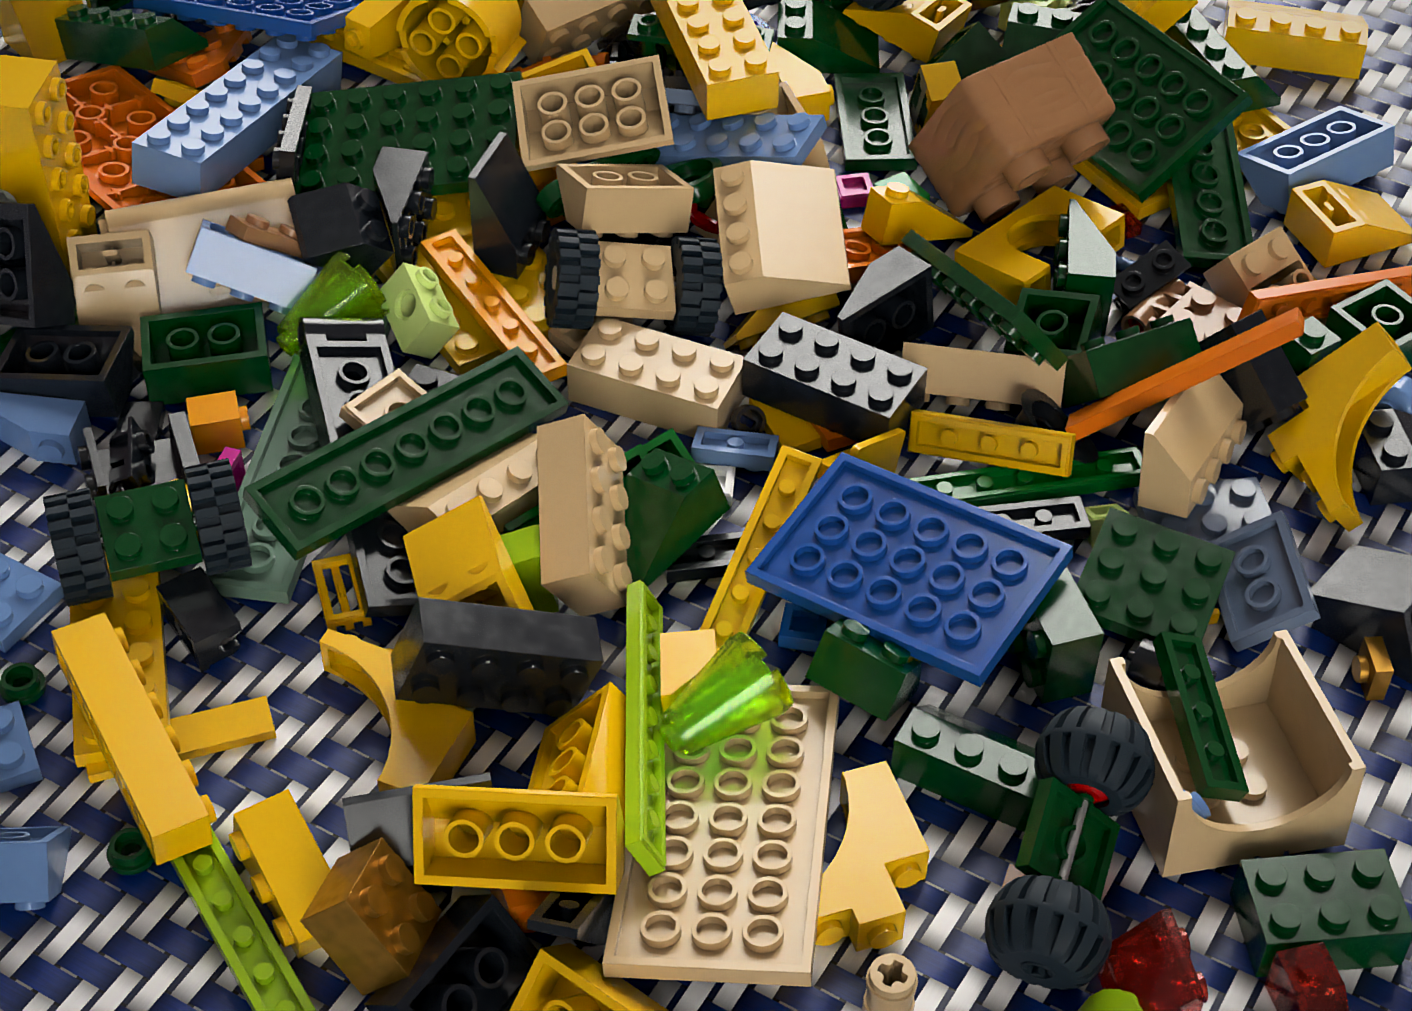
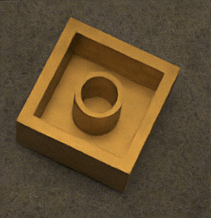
M381 837L336 860L300 922L362 996L409 976L442 910L435 903L432 895L421 884H414L413 874L405 866L401 857Z

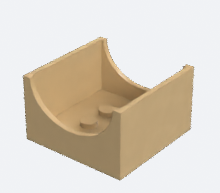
M1287 630L1273 632L1269 644L1253 662L1237 673L1215 682L1249 792L1240 802L1202 797L1211 812V816L1207 819L1202 818L1192 809V796L1190 793L1196 792L1167 691L1152 690L1134 683L1126 675V663L1123 657L1109 659L1101 708L1111 712H1118L1125 715L1127 719L1137 722L1149 735L1155 762V779L1147 796L1131 811L1162 878L1239 864L1240 860L1254 859L1255 856L1262 858L1283 856L1284 851L1288 850L1289 854L1345 844L1366 766Z

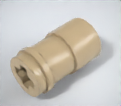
M887 953L877 957L872 962L866 974L867 989L863 997L862 1011H914V995L918 986V977L915 967L909 959L896 953Z

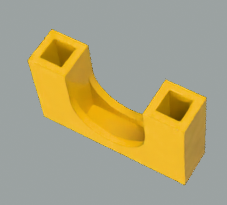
M1054 185L955 249L954 261L1017 306L1022 287L1051 290L1050 264L1027 255L1022 251L1039 246H1055L1056 243H1059V238H1063L1058 237L1060 214H1067L1069 199H1075L1116 252L1124 247L1125 214Z

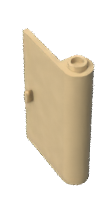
M290 177L105 210L106 219H100L98 223L101 234L149 229L154 241L162 314L265 302V300L254 297L253 302L239 299L230 294L231 289L217 283L215 288L197 284L191 281L192 274L186 273L187 263L203 219L226 227L230 215L246 219L247 214L250 213L270 221L269 226L279 229L281 224L294 227L287 200L296 194ZM314 282L309 293L315 292Z

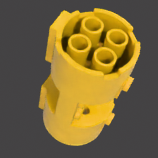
M410 0L401 11L396 25V31H399L402 45L400 53L410 69L423 81L503 73L527 43L520 36L522 23L521 9L525 0Z

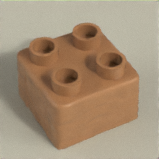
M1070 32L962 79L948 94L908 147L952 215L961 217L975 211L981 222L988 224L1003 217L1020 204L1021 199L1016 191L1032 185L1037 195H1040L1054 185L1063 188L1073 181L1078 174L1072 165L1079 164L1092 157L1110 142V138L1102 125L1112 116L1116 108L1100 77L1084 54L1082 46L1076 40L1074 34Z

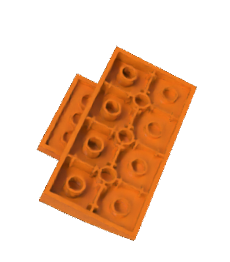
M112 65L65 79L68 109L74 115L73 130L76 143L80 144L82 150L81 164L83 173L89 179V196L105 210L178 198L132 183V142L178 109V107L169 105L158 95L150 92L149 88L121 66ZM260 155L218 190L267 182L255 173L264 170V156Z

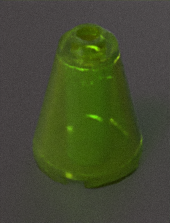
M338 252L330 258L278 324L277 331L279 336L276 337V341L289 356L292 357L296 354L300 357L302 351L298 346L297 326L300 317L383 319L390 313L389 309H382L381 307L387 300L376 282L360 264L354 269L345 261L350 256L346 253Z
M738 632L729 637L660 716L663 726L658 729L659 734L673 752L681 750L689 755L785 714L793 706L794 701L791 691L778 668L772 672L762 660L768 655L750 636L743 632Z

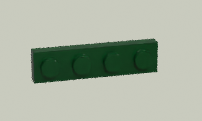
M1161 631L1152 643L1196 792L1203 798L1240 802L1249 792L1202 639L1199 636Z

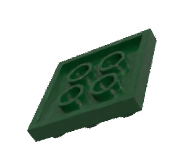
M1110 507L1077 586L1101 628L1142 642L1144 638L1153 641L1161 631L1199 636L1203 639L1233 561L1235 551Z

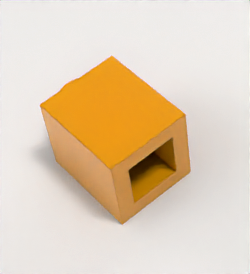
M236 390L186 398L190 430L198 455L221 452L225 447L235 449L246 447L243 431L251 430L247 405L238 406Z

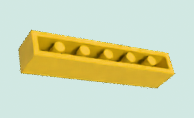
M104 612L52 630L51 634L57 662L156 865H161L213 844L210 824L216 822L217 817L212 802L207 794L199 796L195 787L199 784L193 765L189 759L181 761L177 753L181 751L175 730L172 725L163 726L160 720L163 718L160 702L154 691L146 693L143 687L146 685V679L138 659L129 660L127 653L130 652L122 628L117 627L113 629Z

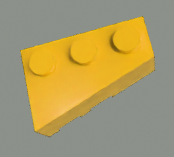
M289 789L233 814V833L228 836L239 861H242L251 876L250 881L261 904H267L275 918L272 920V924L280 943L284 948L291 945L299 959L321 948L320 944L300 920L329 874L330 868Z

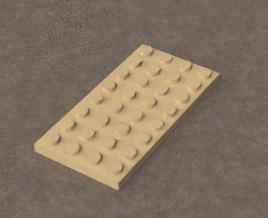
M720 683V694L677 728L665 730L664 724L665 871L649 877L625 847L624 874L615 895L602 961L604 977L811 987L840 696L822 686Z

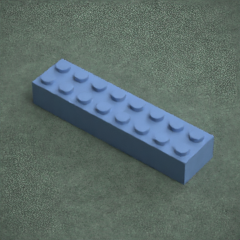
M292 34L274 37L132 142V183L175 197L217 191L277 142L278 131L282 130L283 114H286L288 98H294L297 85L312 86V93L341 90L343 52L331 49L324 43L298 41L295 39V35Z

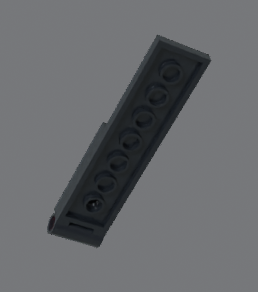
M299 318L297 340L298 346L302 350L300 360L320 448L354 431L350 425L339 417L341 407L395 371L382 318ZM387 511L346 533L365 618L409 616L418 599L403 536L409 532Z

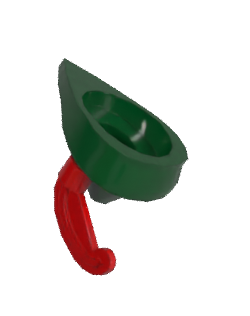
M696 158L665 166L694 187L690 221L704 231L719 234L718 221L698 211L697 206L707 209L714 201L716 195L713 169L723 167L721 160L718 158Z

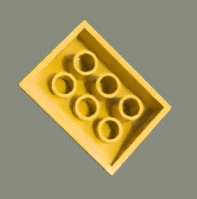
M1227 0L1223 37L1249 65L1359 79L1368 44V25L1362 16L1243 0Z

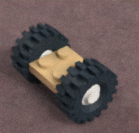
M554 228L548 242L549 249H547L546 254L547 265H545L546 278L544 281L545 318H547L546 323L549 328L590 330L594 323V316L664 320V324L667 325L666 331L670 335L710 337L711 333L714 332L715 323L718 322L719 318L718 309L721 307L720 293H722L723 284H721V277L723 276V267H721L722 253H719L720 245L716 239L675 236L671 240V245L663 246L599 241L595 230Z

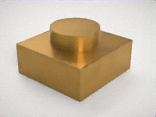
M1382 636L1364 637L1358 655L1352 659L1353 679L1356 683L1361 684L1366 701L1384 700L1394 669Z

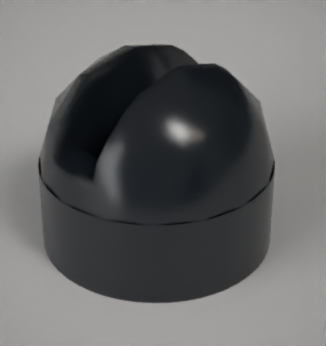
M741 405L732 413L730 418L731 427L737 431L762 433L766 426V416L762 409L757 406ZM742 416L754 422L751 428L740 422Z

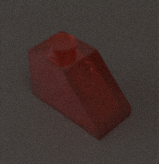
M1324 942L1276 952L1265 987L1277 1011H1349L1345 984Z

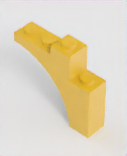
M1378 321L1297 376L1308 398L1299 402L1304 411L1267 435L1275 451L1270 453V456L1280 471L1284 474L1290 471L1301 482H1305L1314 494L1318 492L1321 499L1316 504L1323 516L1330 523L1337 520L1348 532L1363 523L1356 507L1352 487V467L1358 440L1368 418L1382 397L1399 379L1412 370L1411 365L1396 341Z
M327 629L319 640L324 671L339 676L363 692L376 705L391 732L388 758L381 775L377 779L379 792L414 786V784H426L452 779L476 742L473 712L456 705L420 704L415 701L396 700L391 663L393 649H385L362 641L352 634L345 635Z
M887 761L842 772L839 802L843 808L846 831L836 856L822 874L815 945L828 946L838 942L843 937L849 936L855 951L858 952L869 948L882 949L903 938L906 910L895 887L907 888L920 880L926 879L930 850Z

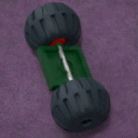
M1090 706L1071 707L1061 711L1046 724L1036 741L1034 768L1039 784L1015 864V868L1026 876L1013 879L998 891L988 907L985 917L984 935L989 954L994 962L1002 970L1017 979L1049 989L1068 990L1088 984L1102 970L1108 959L1112 947V928L1107 910L1101 902V897L1120 825L1110 817L1126 814L1137 807L1147 796L1155 779V762L1149 735L1141 725L1132 719H1127L1125 715L1118 712H1111L1100 707L1091 708Z

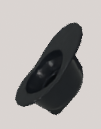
M1027 389L1021 394L1023 409L1012 424L1066 432L1065 427L1068 417L1053 399L1036 389ZM1088 436L1075 441L1073 460L1085 464L1094 463L1098 458V450L1093 441Z

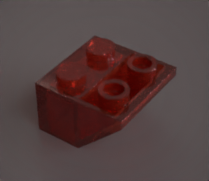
M1171 908L1160 910L1113 940L1109 957L1102 970L1098 973L1103 989H1120L1132 992L1138 998L1139 1005L1143 1011H1201L1203 1003H1206L1208 1000V988L1205 977L1201 971H1195L1190 958L1191 947L1188 934L1183 927L1178 928Z

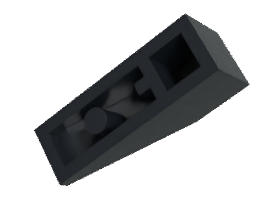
M551 891L528 918L527 929L572 939L575 944L584 947L605 946L615 895Z

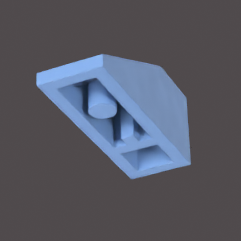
M0 392L1 441L36 461L77 465L79 461L77 446L85 445L83 428L91 427L85 401Z

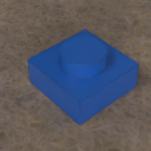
M785 602L778 647L816 652L821 638L827 629L829 619L794 603Z

